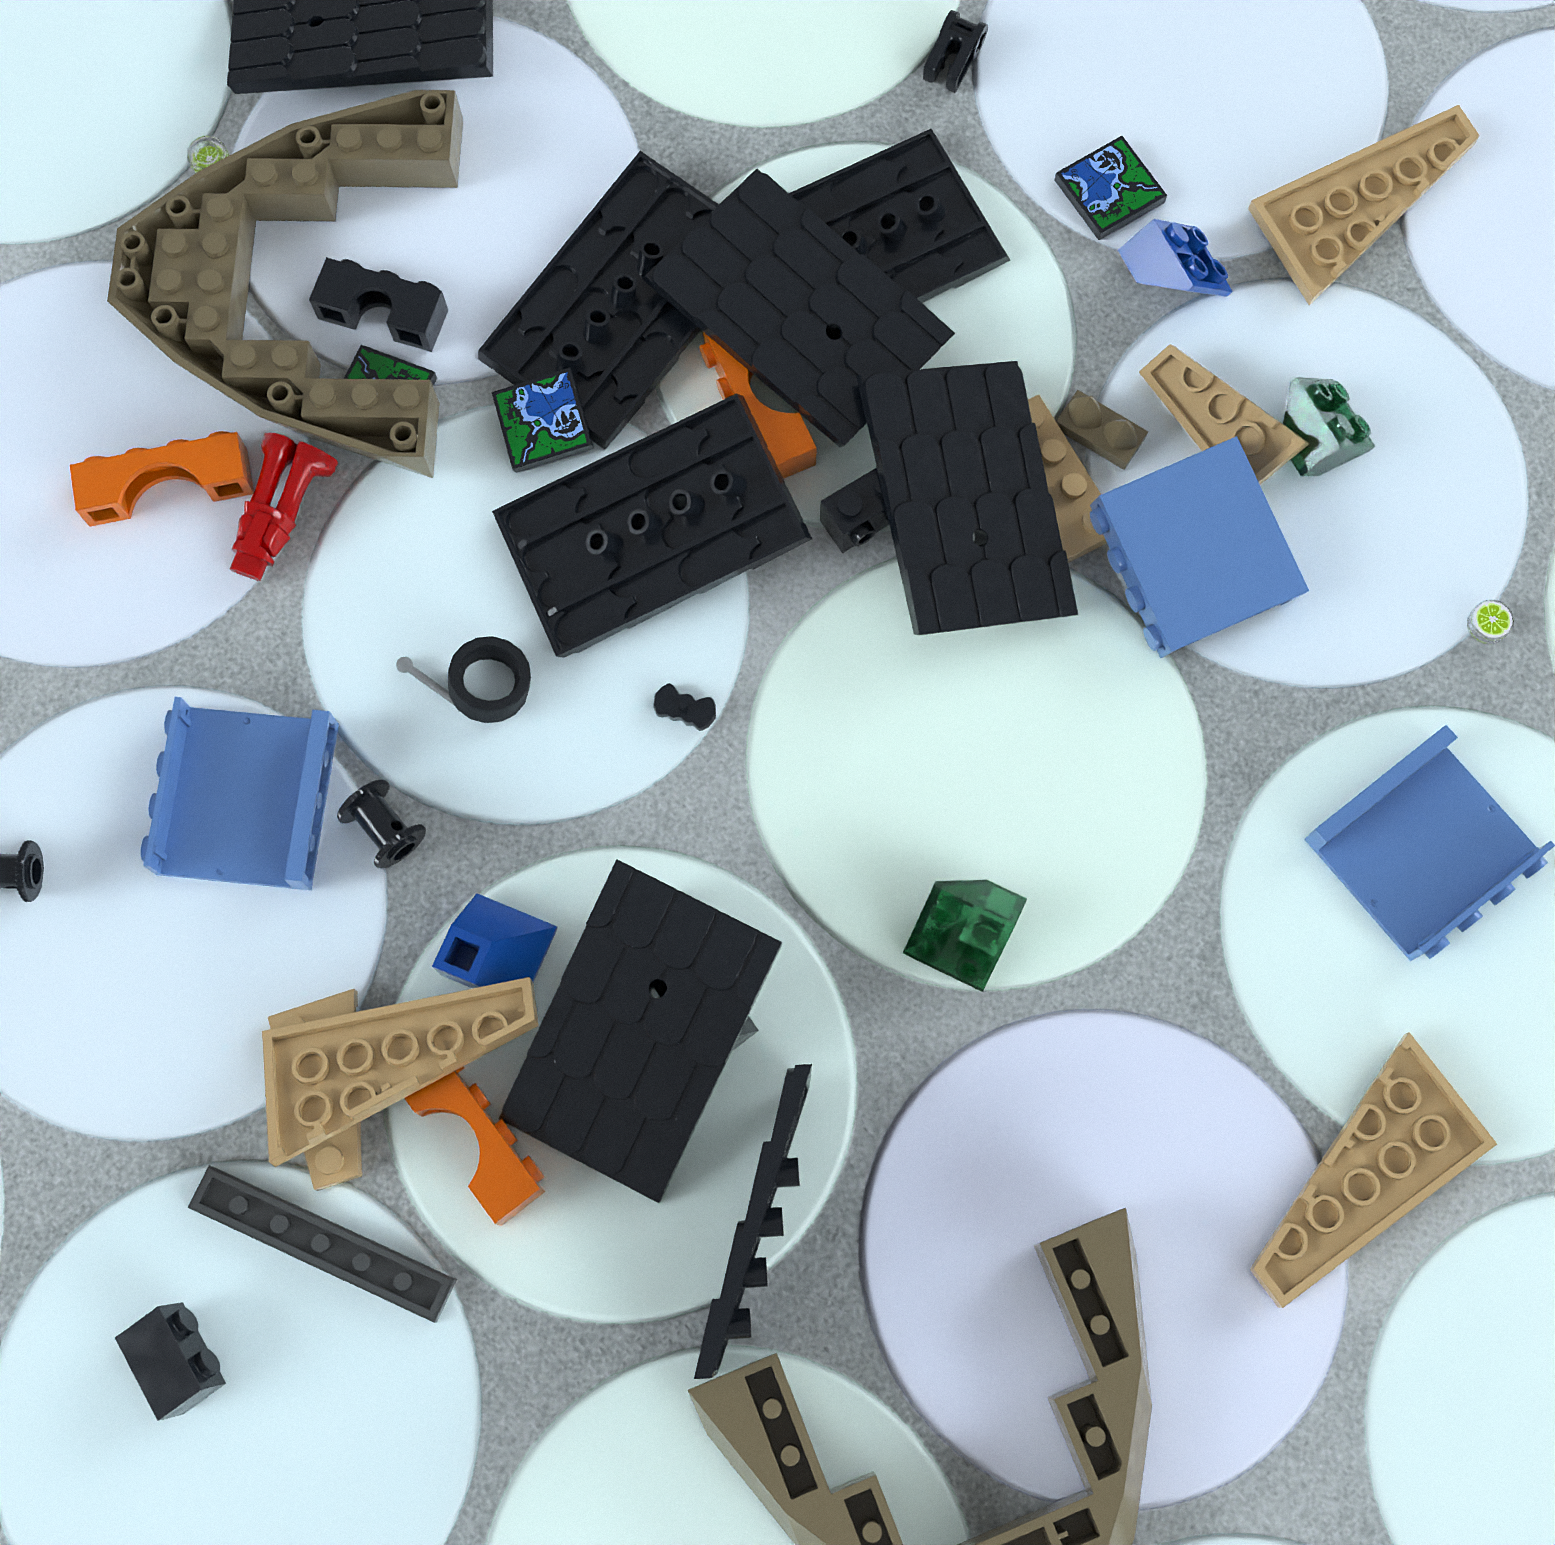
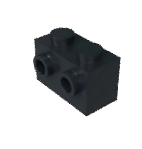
M877 467L820 501V522L842 553L854 546L863 545L877 532L889 525Z
M183 1302L157 1306L115 1337L157 1421L185 1414L226 1384L220 1372V1363L217 1356L207 1348L198 1331L199 1325L195 1315L185 1307Z

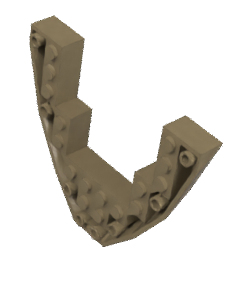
M413 90L292 123L198 171L117 228L107 302L174 363L257 416L311 439L433 478L440 403L431 380L320 378L321 364L309 341L243 340L256 221L336 222L339 187L458 188L463 116L455 90Z
M1125 1207L1033 1245L1090 1378L1047 1397L1085 1490L957 1545L1133 1544L1151 1420L1152 1399L1137 1254ZM777 1352L687 1390L709 1438L795 1545H903L874 1471L829 1489Z

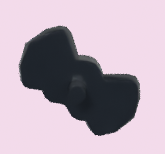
M671 683L662 686L654 695L653 708L658 717H669L672 721H682L686 726H694L699 731L709 728L716 719V704L712 697L695 700L690 694H680Z

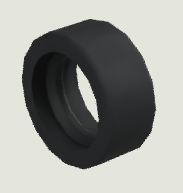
M494 636L477 637L464 643L452 656L447 681L449 697L456 709L471 720L482 723L502 722L516 715L526 702L531 682L529 662L522 650L509 640ZM491 659L502 662L512 670L515 684L508 696L499 700L487 701L469 693L464 686L463 677L469 665L479 660Z

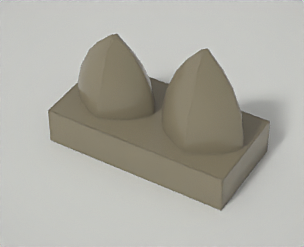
M1079 390L1076 391L1056 421L1064 435L1123 470L1126 469L1149 432L1096 401L1093 396H1088Z

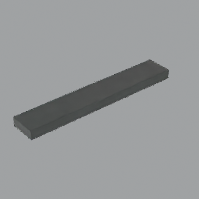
M211 1165L208 1166L187 1207L434 1323L438 1322L457 1281L456 1278Z

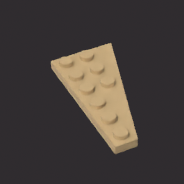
M1456 105L1251 200L1248 210L1310 306L1475 145L1480 135L1460 105Z
M527 977L262 1031L269 1163L274 1167L279 1166L539 1026L534 983L531 978Z
M1410 1032L1403 1035L1250 1268V1271L1278 1308H1284L1497 1145L1493 1137Z

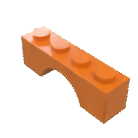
M703 332L704 344L699 346L700 352L707 368L715 367L719 376L716 384L722 399L724 400L736 393L744 396L783 479L815 466L817 447L800 413L775 411L761 403L750 387L754 374Z
M218 431L211 433L207 438L192 441L178 439L170 441L166 446L151 449L132 448L127 450L125 454L110 457L91 456L83 462L70 464L75 510L89 527L131 519L134 507L142 494L152 486L167 480L180 479L193 482L203 488L213 502L252 495L254 493L248 450L237 432Z
M463 1066L404 1099L414 1113L421 1117L436 1113H450L464 1118L476 1134L480 1155L476 1173L468 1187L492 1221L502 1226L545 1193V1190L539 1183L545 1176L529 1155L523 1160L512 1147L518 1139L503 1119L497 1123L493 1121L485 1110L491 1105V1102L476 1083L468 1087L459 1073L465 1069Z

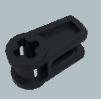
M950 10L944 20L939 37L925 63L923 80L933 83L940 71L944 69L948 56L950 54H957L953 63L949 65L946 78V88L956 93L973 59L978 56L988 32V24L983 22L978 24L960 18L959 12Z

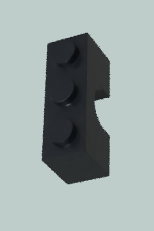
M326 257L309 298L319 320L356 330L362 315L366 311L375 307L388 308L391 311L386 323L393 341L429 352L433 351L448 313L443 292L435 285L426 281L415 283L404 280L388 270H380L379 272L369 270L349 259L338 261Z

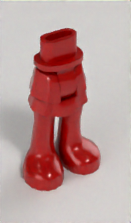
M270 432L264 434L261 442V450L264 453L261 472L250 501H245L244 514L238 520L236 541L231 548L236 554L229 570L236 574L256 581H261L267 566L273 567L275 561L272 557H276L290 540L289 533L297 526L295 524L297 513L311 480L315 476L330 477L338 465V461L334 457L310 444L299 441L297 445L287 436ZM292 464L276 508L270 505L285 468Z

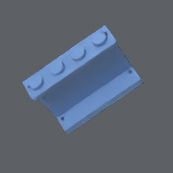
M1237 436L1101 494L1090 505L1092 509L1090 511L1091 523L1099 535H1104L1110 548L1107 552L1109 562L1116 573L1122 574L1128 587L1125 590L1127 601L1134 612L1139 611L1146 626L1143 629L1145 640L1151 650H1157L1160 659L1180 648L1275 606L1295 600L1309 592Z
M174 697L173 708L167 711L164 721V730L167 735L165 751H161L157 758L156 771L158 777H160L157 793L152 794L149 801L148 811L149 817L152 819L149 836L143 838L141 844L143 866L158 876L312 891L339 726L331 712L312 710L311 719L193 708L182 697Z
M1447 725L1443 726L1304 839L1409 961L1416 959L1422 954L1431 959L1450 944L1445 937L1456 927L1461 932H1464L1483 917L1478 910L1489 900L1495 906L1516 889L1511 882L1520 874H1523L1528 879L1548 863L1543 856L1555 847L1552 841H1549L1540 848L1536 847L1447 748L1458 738Z

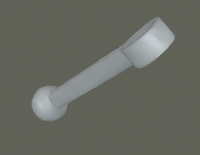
M400 657L397 660L396 667L399 672L411 674L453 704L449 697V691L414 667L409 657Z

